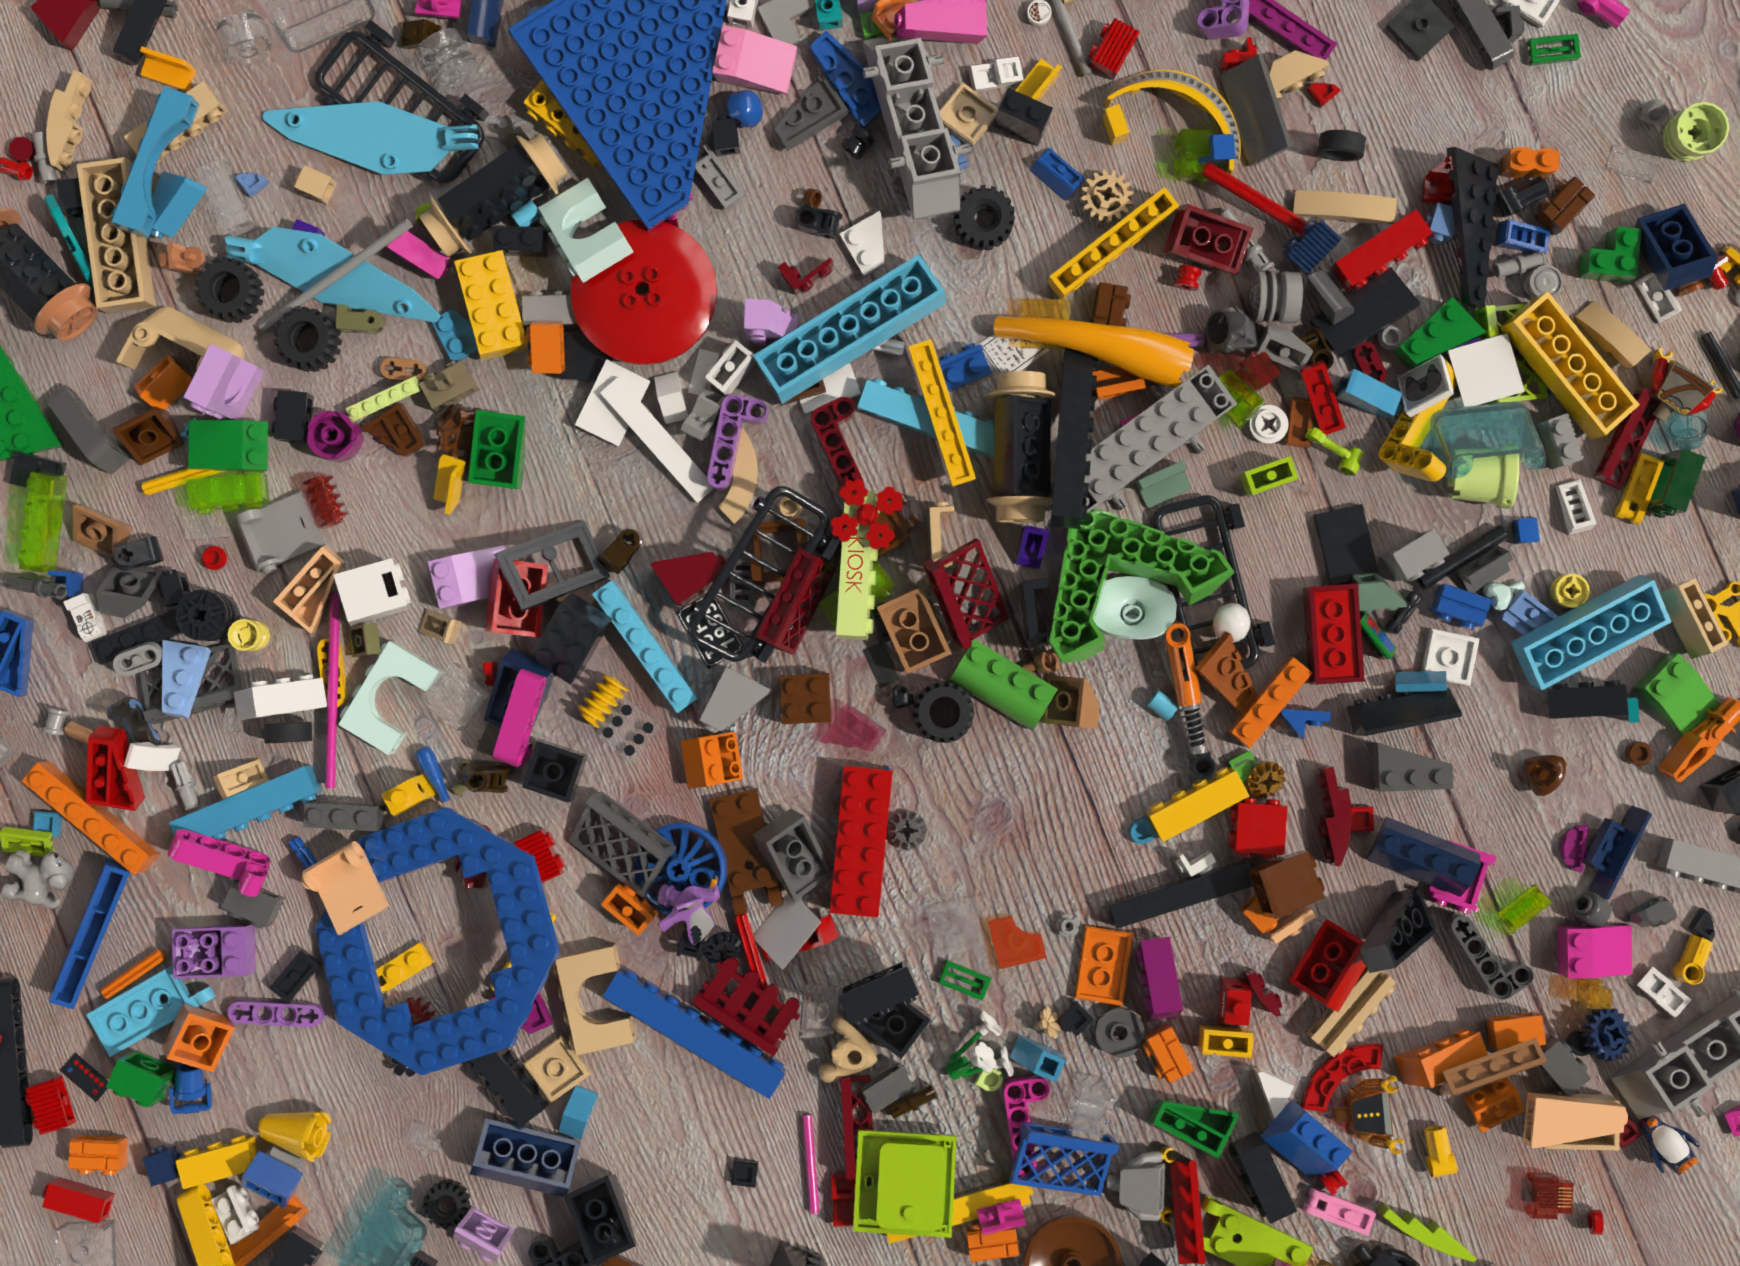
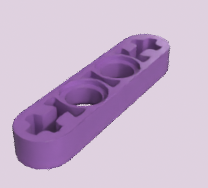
M238 1000L230 1005L227 1012L229 1019L237 1024L315 1027L323 1022L326 1015L324 1008L316 1003H287L260 1000ZM241 1006V1010H253L252 1013H246L240 1018L239 1013H235V1009ZM261 1006L269 1008L271 1013L269 1019H262L259 1016ZM287 1007L295 1012V1017L291 1021L283 1017V1010ZM314 1009V1013L318 1014L314 1021H312L310 1016H304L299 1021L301 1013L307 1014Z

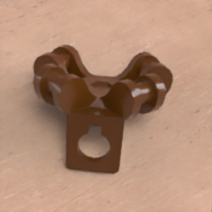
M451 405L436 420L439 426L437 428L439 442L436 443V449L441 451L449 450L448 456L465 461V471H467L471 459L475 414L479 408L465 410L464 408L457 409L454 405ZM458 449L465 451L462 457L458 455Z

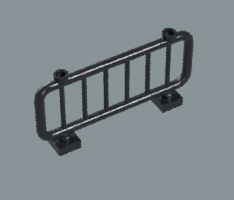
M371 19L364 26L371 33L369 36L360 31L345 33L315 73L316 85L325 94L322 97L323 100L330 105L352 104L340 95L339 92L371 51L385 63L355 103H361L386 69L391 66L404 78L384 104L390 105L409 80L423 91L408 111L409 113L413 114L428 95L442 106L431 121L437 122L444 111L447 110L461 121L458 126L477 125V131L474 133L478 135V141L471 143L478 144L480 149L484 142L483 128L475 119L479 117L482 121H485L489 113L467 94H464L459 100L465 106L461 110L393 57L381 45L384 43L391 48L396 40ZM352 41L360 42L366 49L334 90L325 82L327 72L349 43ZM479 149L465 150L456 164L446 174L440 173L435 168L431 172H418V174L427 181L432 178L439 183L453 182Z
M777 486L771 489L765 499L759 496L755 500L752 508L757 512L700 603L694 601L688 609V614L692 616L687 626V633L690 639L696 644L732 662L742 661L752 652L758 660L766 663L775 646L755 636L776 596L736 574L732 569L743 554L783 578L785 577L786 573L745 550L755 533L794 556L797 551L758 529L766 514L769 512L810 536L811 538L803 550L811 554L816 550L821 556L830 560L841 543L839 536H833L832 531L828 529L830 524L828 512L822 506L786 486ZM785 496L818 515L820 523L815 532L809 531L773 510L771 506L777 497ZM729 575L772 599L763 615L754 612L719 592ZM716 596L759 619L750 636L706 613ZM705 617L747 641L740 651L732 652L700 635L697 631L698 624Z
M1201 495L1159 507L1152 517V526L1154 529L1163 532L1162 518L1164 515L1207 504L1213 507L1215 520L1165 532V535L1172 536L1218 524L1222 543L1203 548L1210 551L1212 549L1224 548L1226 560L1234 570V574L1231 576L1234 590L1207 596L1191 605L1236 595L1237 603L1247 609L1251 623L1246 637L1233 643V645L1248 642L1250 655L1247 659L1241 660V664L1244 670L1254 666L1260 656L1258 644L1261 643L1262 647L1275 645L1269 621L1258 623V629H1254L1228 528V526H1231L1232 530L1245 527L1239 503L1229 505L1227 512H1224L1221 502L1216 497ZM1167 584L1177 604V621L1183 623L1189 631L1213 625V620L1188 626L1183 607L1189 605L1187 602L1182 603L1176 586ZM1179 628L1180 636L1182 638L1183 630ZM1191 640L1195 666L1198 665L1195 654L1207 652L1214 645L1194 650ZM1179 648L1180 658L1183 663L1182 650ZM1197 672V676H1198L1199 678L1204 679V678Z

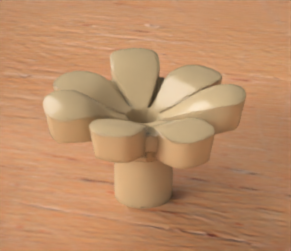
M1045 1007L1040 1011L1041 1020L1033 1023L1034 1030H1044L1046 1037L1056 1039V1031H1060L1059 1024L1055 1022L1058 1020V1015L1056 1012L1051 1013L1049 1007Z

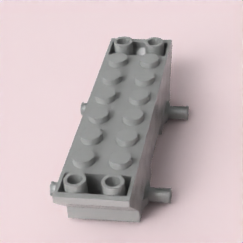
M895 36L890 40L887 37L862 41L869 66L862 69L864 79L872 77L895 158H889L890 169L897 167L899 169L913 221L959 212V175L961 172L958 165V156L971 154V147L969 143L956 146L951 140L948 128H944L932 88L934 80L931 66L945 64L944 55L929 56L924 49L921 38Z
M1209 365L1167 394L1158 383L1150 387L1158 398L1157 402L1092 448L1091 454L1086 455V461H1091L1090 475L1085 476L1084 483H1089L1088 498H1083V505H1087V513L1104 501L1111 499L1120 510L1125 508L1128 504L1120 494L1123 488L1180 446L1191 443L1198 454L1206 449L1198 438L1202 430L1237 405V402ZM1054 477L1050 479L1052 484L1054 483Z
M1740 986L1732 990L1735 995L1661 1043L1660 1040L1653 1041L1654 1043L1650 1044L1652 1050L1610 1077L1637 1119L1665 1112L1675 1113L1685 1106H1691L1697 1117L1706 1114L1707 1111L1703 1108L1699 1099L1706 1091L1714 1087L1712 1084L1714 1081L1740 1065Z

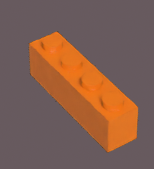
M1287 657L1258 692L1255 700L1243 714L1239 715L1226 732L1244 747L1251 748L1310 677L1312 672L1294 657Z

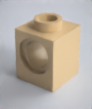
M304 165L302 171L300 170L295 177L294 187L302 194L328 204L337 182L330 176Z

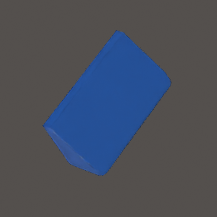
M1048 148L1031 168L1033 174L1065 201L1070 198L1085 180L1082 175L1051 148Z

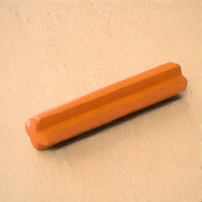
M162 949L155 950L100 989L101 994L105 999L113 997L165 961L167 958L166 954Z

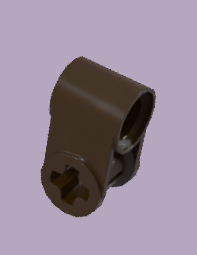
M1314 326L1312 331L1301 336L1296 335L1313 350L1306 366L1316 363L1315 358L1320 357L1324 359L1328 371L1333 365L1334 358L1320 328Z
M623 530L613 543L605 549L599 560L618 575L641 547L643 542L642 535L637 530ZM626 535H635L633 540L636 543L634 545H627Z
M503 763L468 764L463 767L460 776L471 792L504 793L508 791L506 779L510 766ZM479 774L475 781H469L471 776Z

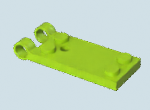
M1205 1195L1202 1201L1201 1208L1218 1216L1209 1236L1203 1234L1205 1251L1237 1266L1272 1265L1275 1257L1292 1266L1306 1265L1313 1251L1312 1245L1211 1196ZM1235 1234L1241 1235V1240L1239 1242L1233 1241V1236Z

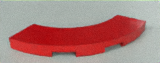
M1380 1043L1354 1045L1345 1048L1341 1054H1336L1334 1057L1331 1056L1325 1060L1310 1078L1302 1097L1301 1107L1305 1110L1327 1112L1329 1100L1335 1089L1339 1086L1338 1084L1344 1078L1364 1070L1381 1069L1383 1045Z

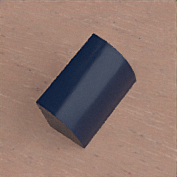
M472 0L466 33L472 43L496 47L503 0Z

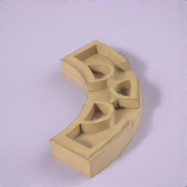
M732 427L724 436H732L735 433V428ZM743 427L732 484L727 496L718 506L734 524L742 518L750 506L758 479V465L754 447Z

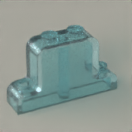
M387 1178L338 1259L337 1264L339 1266H410L414 1255L423 1245L427 1228L406 1207V1203L411 1195V1187L403 1178Z

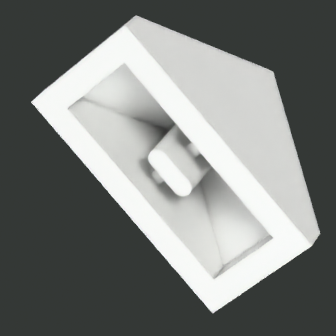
M678 372L654 377L657 398L666 425L686 420L689 414Z
M1255 1067L1253 1070L1270 1115L1275 1119L1284 1109L1294 1086L1288 1080L1260 1067Z

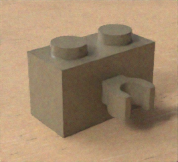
M456 360L450 362L445 366V370L439 373L432 372L423 378L424 381L419 383L431 408L436 412L480 390L467 364L463 361L458 362Z

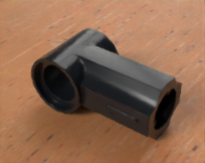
M1539 176L1518 187L1515 185L1498 193L1496 199L1505 218L1549 195L1548 185Z

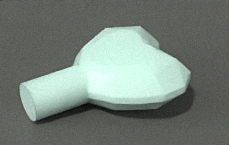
M1522 581L1515 582L1509 586L1501 583H1489L1484 586L1483 593L1487 598L1491 599V605L1494 609L1502 611L1511 604L1513 594L1517 593L1520 589H1525V585Z

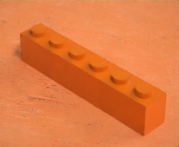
M37 762L22 780L25 785L133 875L145 872L159 856L160 853L107 808L86 803V791L52 762Z

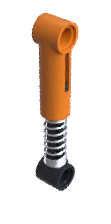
M1174 621L1166 633H1164V638L1166 640L1178 706H1182L1181 710L1185 713L1183 717L1186 718L1184 723H1187L1185 729L1188 730V734L1186 736H1189L1190 740L1188 742L1191 744L1189 747V767L1196 777L1206 779L1214 774L1216 765L1212 759L1211 751L1208 750L1207 741L1204 739L1206 737V734L1203 733L1205 728L1202 727L1204 722L1201 720L1202 715L1199 713L1201 711L1200 703L1202 702L1197 671L1195 670L1196 666L1190 640V631L1183 623ZM1176 628L1182 629V638L1176 641L1172 640L1171 632ZM1178 648H1181L1182 650V656L1185 669L1183 670L1181 666ZM1201 759L1208 761V766L1204 770L1196 769V764Z

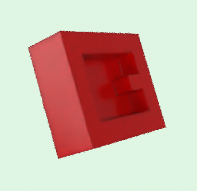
M1252 37L1246 38L1243 44V52L1240 49H1232L1224 53L1220 60L1221 71L1230 70L1257 55V47L1253 45Z

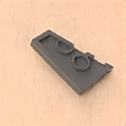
M823 72L819 76L818 82L805 92L803 99L796 107L791 108L774 130L786 150L789 151L847 116L849 112Z

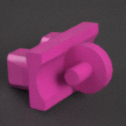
M417 0L415 13L422 16L460 19L462 0Z
M1020 1199L1005 1203L997 1202L996 1205L977 1209L983 1236L1026 1225Z

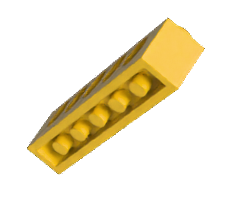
M1165 187L1050 275L1047 283L1061 301L1171 217L1180 205Z

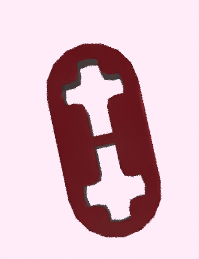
M1364 342L1353 349L1352 357L1358 371L1369 376L1372 373L1369 367L1371 366L1373 372H1378L1380 375L1377 377V380L1383 383L1386 379V370L1375 346L1370 342ZM1362 348L1363 350H1369L1370 354L1367 355L1369 363L1367 362L1365 356H1359V353L1362 351Z

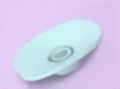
M1133 576L1115 577L1105 582L1094 622L1101 632L1114 637L1151 639L1166 633L1167 629L1174 623L1177 604L1173 593L1165 585L1155 580Z

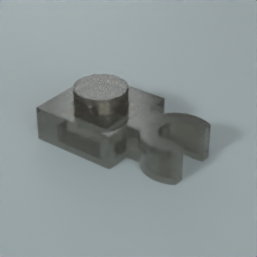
M505 115L504 119L507 122L505 128H500L497 123L494 124L496 131L500 135H505L500 141L507 150L519 144L524 153L527 154L516 136L519 135L527 141L530 140L520 126L513 129L512 120Z

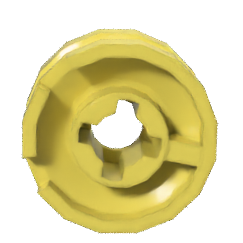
M1577 574L1561 575L1553 580L1549 588L1552 602L1561 608L1578 607L1587 601L1590 594L1587 581ZM1569 587L1573 590L1572 595L1566 592V589Z

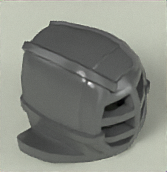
M1222 307L1210 314L1205 326L1204 335L1206 350L1209 354L1218 351L1223 355H1247V352L1257 347L1255 325L1247 312L1239 309V307Z

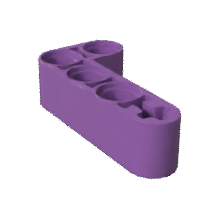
M1222 0L1221 7L1207 8L1201 11L1197 22L1204 36L1214 40L1237 37L1244 34L1248 28L1249 0Z
M729 395L723 399L708 470L709 484L715 490L724 491L730 487L743 422L761 425L768 420L769 411L762 400L739 395ZM730 403H739L740 408L737 412L730 413L727 411ZM755 407L764 409L763 415L757 418L751 415V411ZM727 426L735 428V433L730 437L723 435V430ZM723 449L731 452L730 457L725 461L718 459V454ZM716 465L723 467L722 475L725 481L721 480L720 484H717L714 477H719L720 469Z

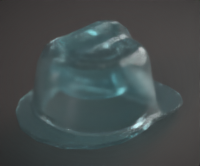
M1706 409L1696 414L1685 416L1678 415L1675 412L1670 414L1667 422V436L1676 448L1691 451L1704 444L1709 432V410Z

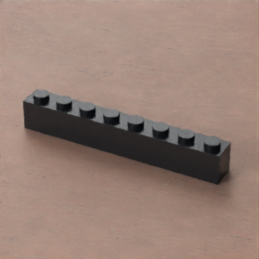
M1065 348L1050 527L1080 529L1081 520H1086L1087 505H1083V498H1088L1089 483H1084L1085 476L1090 475L1091 461H1086V455L1091 454L1092 439H1088V432L1093 433L1094 418H1089L1090 411L1095 409L1096 397L1091 396V390H1096L1097 376L1093 375V369L1098 368V358L1069 348Z

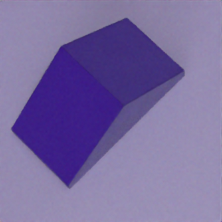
M1028 525L1023 527L1016 559L1017 565L1040 569L1049 535L1048 529Z

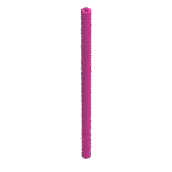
M330 593L325 788H335L339 593Z

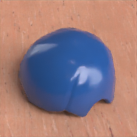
M737 91L729 96L727 104L729 115L731 118L740 120V127L753 128L762 120L763 104L758 95L753 91Z

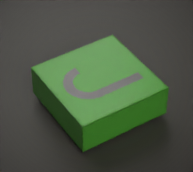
M874 10L860 13L864 39L884 35L871 20Z
M1250 750L1227 761L1229 766L1237 771L1242 782L1248 779L1250 772L1258 765Z

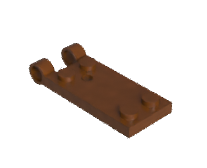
M757 788L709 799L718 840L727 858V879L735 915L748 913L744 891L767 886L771 907L783 905L778 878L762 856L752 836L766 826ZM748 860L754 863V867L751 870L745 868V862Z

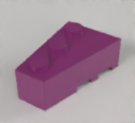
M1170 937L1141 940L1139 948H1136L1137 962L1142 965L1140 980L1142 987H1145L1146 997H1144L1149 1021L1177 1018L1183 1011Z

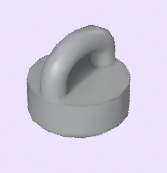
M1654 99L1641 105L1642 117L1647 124L1655 125L1661 123L1668 116L1669 110L1663 100Z

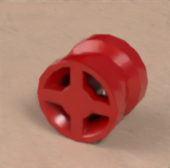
M1179 265V277L1175 280L1174 286L1183 290L1197 291L1199 286L1197 280L1201 276L1202 270L1190 265Z
M1338 1170L1317 1175L1332 1196L1337 1193L1338 1188L1348 1185Z

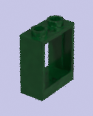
M1683 448L1662 454L1661 460L1665 462L1647 510L1651 511L1650 514L1652 516L1665 518V516H1675V514L1687 511L1706 459L1705 456Z

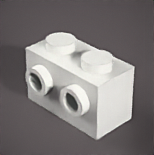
M735 340L733 344H729L725 348L720 360L708 369L705 377L706 380L723 395L729 396L756 364L753 357L754 354Z

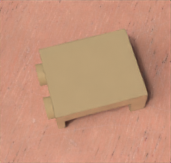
M948 502L934 503L933 507H930L928 511L930 559L934 562L944 557L941 550L940 516L953 515L954 506L949 507ZM949 562L944 565V569L955 568L957 562Z

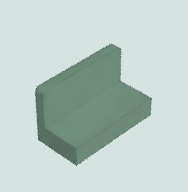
M1183 460L1136 482L1147 508H1151L1191 489L1184 473L1187 468Z

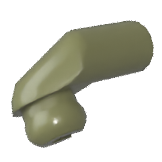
M464 760L460 763L459 769L462 770L464 766L474 763ZM476 774L471 776L470 782L476 780ZM462 779L451 787L457 796H460L468 789Z

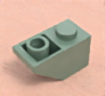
M1379 574L1352 575V584H1358L1361 612H1372L1376 609L1392 611L1406 607V601L1401 594Z

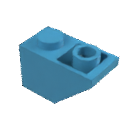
M1020 1034L1010 1054V1058L1053 1082H1057L1066 1061L1064 1053Z

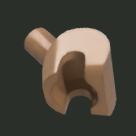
M1053 648L1033 657L1034 661L1022 665L1025 670L1029 672L1037 670L1039 674L1061 670L1058 657Z

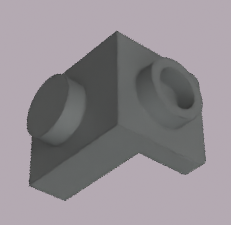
M1504 3L1494 8L1492 13L1496 20L1503 19L1504 33L1509 42H1515L1524 32L1525 26L1524 19L1521 18L1520 5L1511 6L1510 3Z

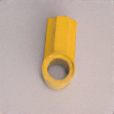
M1690 934L1681 960L1673 967L1675 979L1692 985L1701 983L1705 975L1703 968L1713 943ZM1688 967H1690L1692 971L1691 976L1689 978H1687L1685 974L1686 969Z
M1434 1125L1423 1129L1428 1152L1426 1164L1430 1176L1435 1178L1456 1174L1458 1170L1454 1154L1450 1151L1446 1127L1444 1125Z

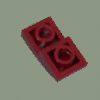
M1252 968L1242 971L1250 989L1259 1002L1276 1017L1281 1016L1279 1008H1282L1280 997L1269 988L1262 990L1265 987L1262 975L1260 973L1257 974Z

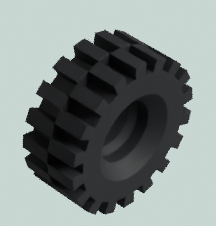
M980 185L979 189L973 187L969 193L965 192L962 195L960 211L954 212L953 221L956 234L960 235V240L963 243H968V247L973 248L975 246L980 251L983 248L992 250L994 246L997 245L999 247L1004 240L1008 239L1015 221L1014 206H1011V199L1009 197L1006 198L1004 196L1005 192L1002 190L998 192L994 186L988 189L986 185ZM988 210L992 213L993 223L989 227L982 228L976 224L974 217L978 211Z

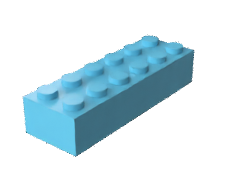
M1637 575L1512 641L1511 644L1528 684L1544 690L1671 623L1655 580Z

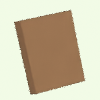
M75 504L73 506V541L113 558L116 548L126 544L133 526L91 507Z

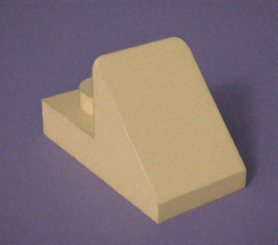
M260 759L213 777L222 799L269 781Z

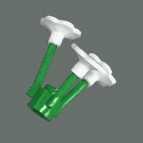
M984 1010L979 1015L983 1021V1024L978 1028L979 1031L958 1051L951 1054L952 1060L945 1064L946 1070L953 1080H957L960 1077L966 1078L982 1071L990 1073L993 1068L997 1070L1003 1067L1006 1069L1009 1077L1013 1076L1014 1070L1011 1058L1005 1046L1001 1047V1058L999 1059L993 1058V1050L987 1047L984 1042L978 1043L973 1048L975 1057L971 1061L965 1056L961 1057L982 1035L985 1036L990 1030L997 1036L1001 1035V1027Z

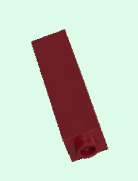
M37 0L30 8L57 39L72 51L101 9L100 0Z

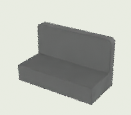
M1497 545L1456 571L1465 590L1474 593L1509 572L1508 562L1513 560L1510 551Z
M897 1063L859 1088L872 1113L879 1112L914 1089L912 1082L907 1076L909 1073L903 1064Z

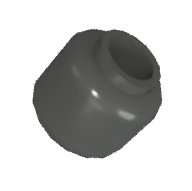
M1587 891L1575 899L1573 913L1577 919L1588 926L1599 927L1610 918L1611 905L1609 901L1597 893Z

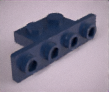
M1631 806L1621 825L1608 818L1604 819L1584 859V862L1598 869L1588 891L1595 892L1606 900L1610 899L1652 813Z

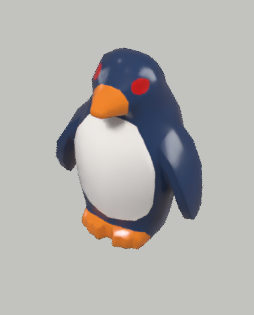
M1656 1115L1642 1118L1641 1126L1648 1138L1651 1159L1661 1173H1665L1661 1161L1678 1176L1698 1162L1688 1142L1698 1148L1700 1145L1689 1133L1664 1123Z

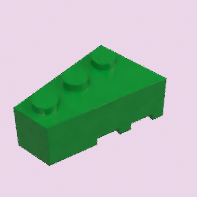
M1452 297L1444 302L1392 352L1410 369L1456 346L1471 341L1486 333V331Z
M1157 1099L1147 1122L1204 1153L1219 1159L1240 1114Z

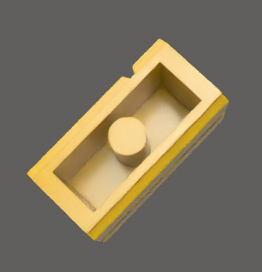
M1200 1025L1198 1050L1202 1054L1207 1055L1215 1053L1220 1056L1252 1058L1253 1032L1247 1028Z

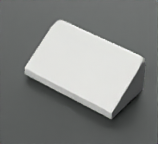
M1653 272L1635 281L1658 323L1683 310L1671 289L1664 291Z

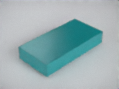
M1634 696L1627 697L1628 714L1626 715V721L1628 723H1639L1638 699Z

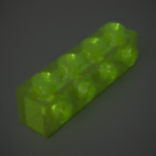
M31 472L27 480L28 499L24 504V514L26 515L25 523L21 529L23 540L22 548L18 553L19 569L46 573L48 570L56 571L68 476L49 472Z

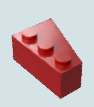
M99 725L88 737L86 803L136 811L145 799L137 769L124 766L129 750V743L124 729Z

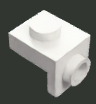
M1180 851L1175 854L1178 858L1175 863L1182 874L1186 872L1191 877L1197 873H1200V875L1205 874L1213 868L1212 864L1217 862L1212 853L1208 851L1190 862L1187 861L1184 854Z

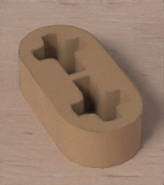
M391 357L385 359L380 366L382 375L392 381L403 382L414 377L415 375L407 372V369L415 370L416 366L422 370V374H417L419 383L424 381L423 378L429 374L425 364L412 359ZM392 363H394V366L402 368V372L394 371L393 375H391L387 371V367H391Z

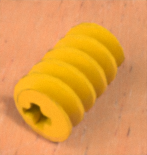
M603 674L602 678L605 683H595L599 691L591 689L589 692L593 698H583L587 706L579 704L577 706L582 717L596 728H600L596 720L601 722L606 720L603 713H612L609 705L617 707L618 702L615 697L619 699L624 698L621 690L629 692V689L613 676Z

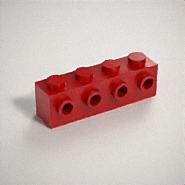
M1416 209L1336 261L1331 270L1346 292L1353 287L1357 291L1368 283L1367 278L1373 274L1375 277H1378L1388 270L1387 265L1393 261L1398 264L1409 256L1407 252L1414 248L1418 251L1429 243L1427 239L1433 232Z

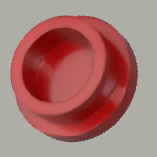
M218 546L208 547L202 555L203 564L211 570L222 569L227 563V553Z

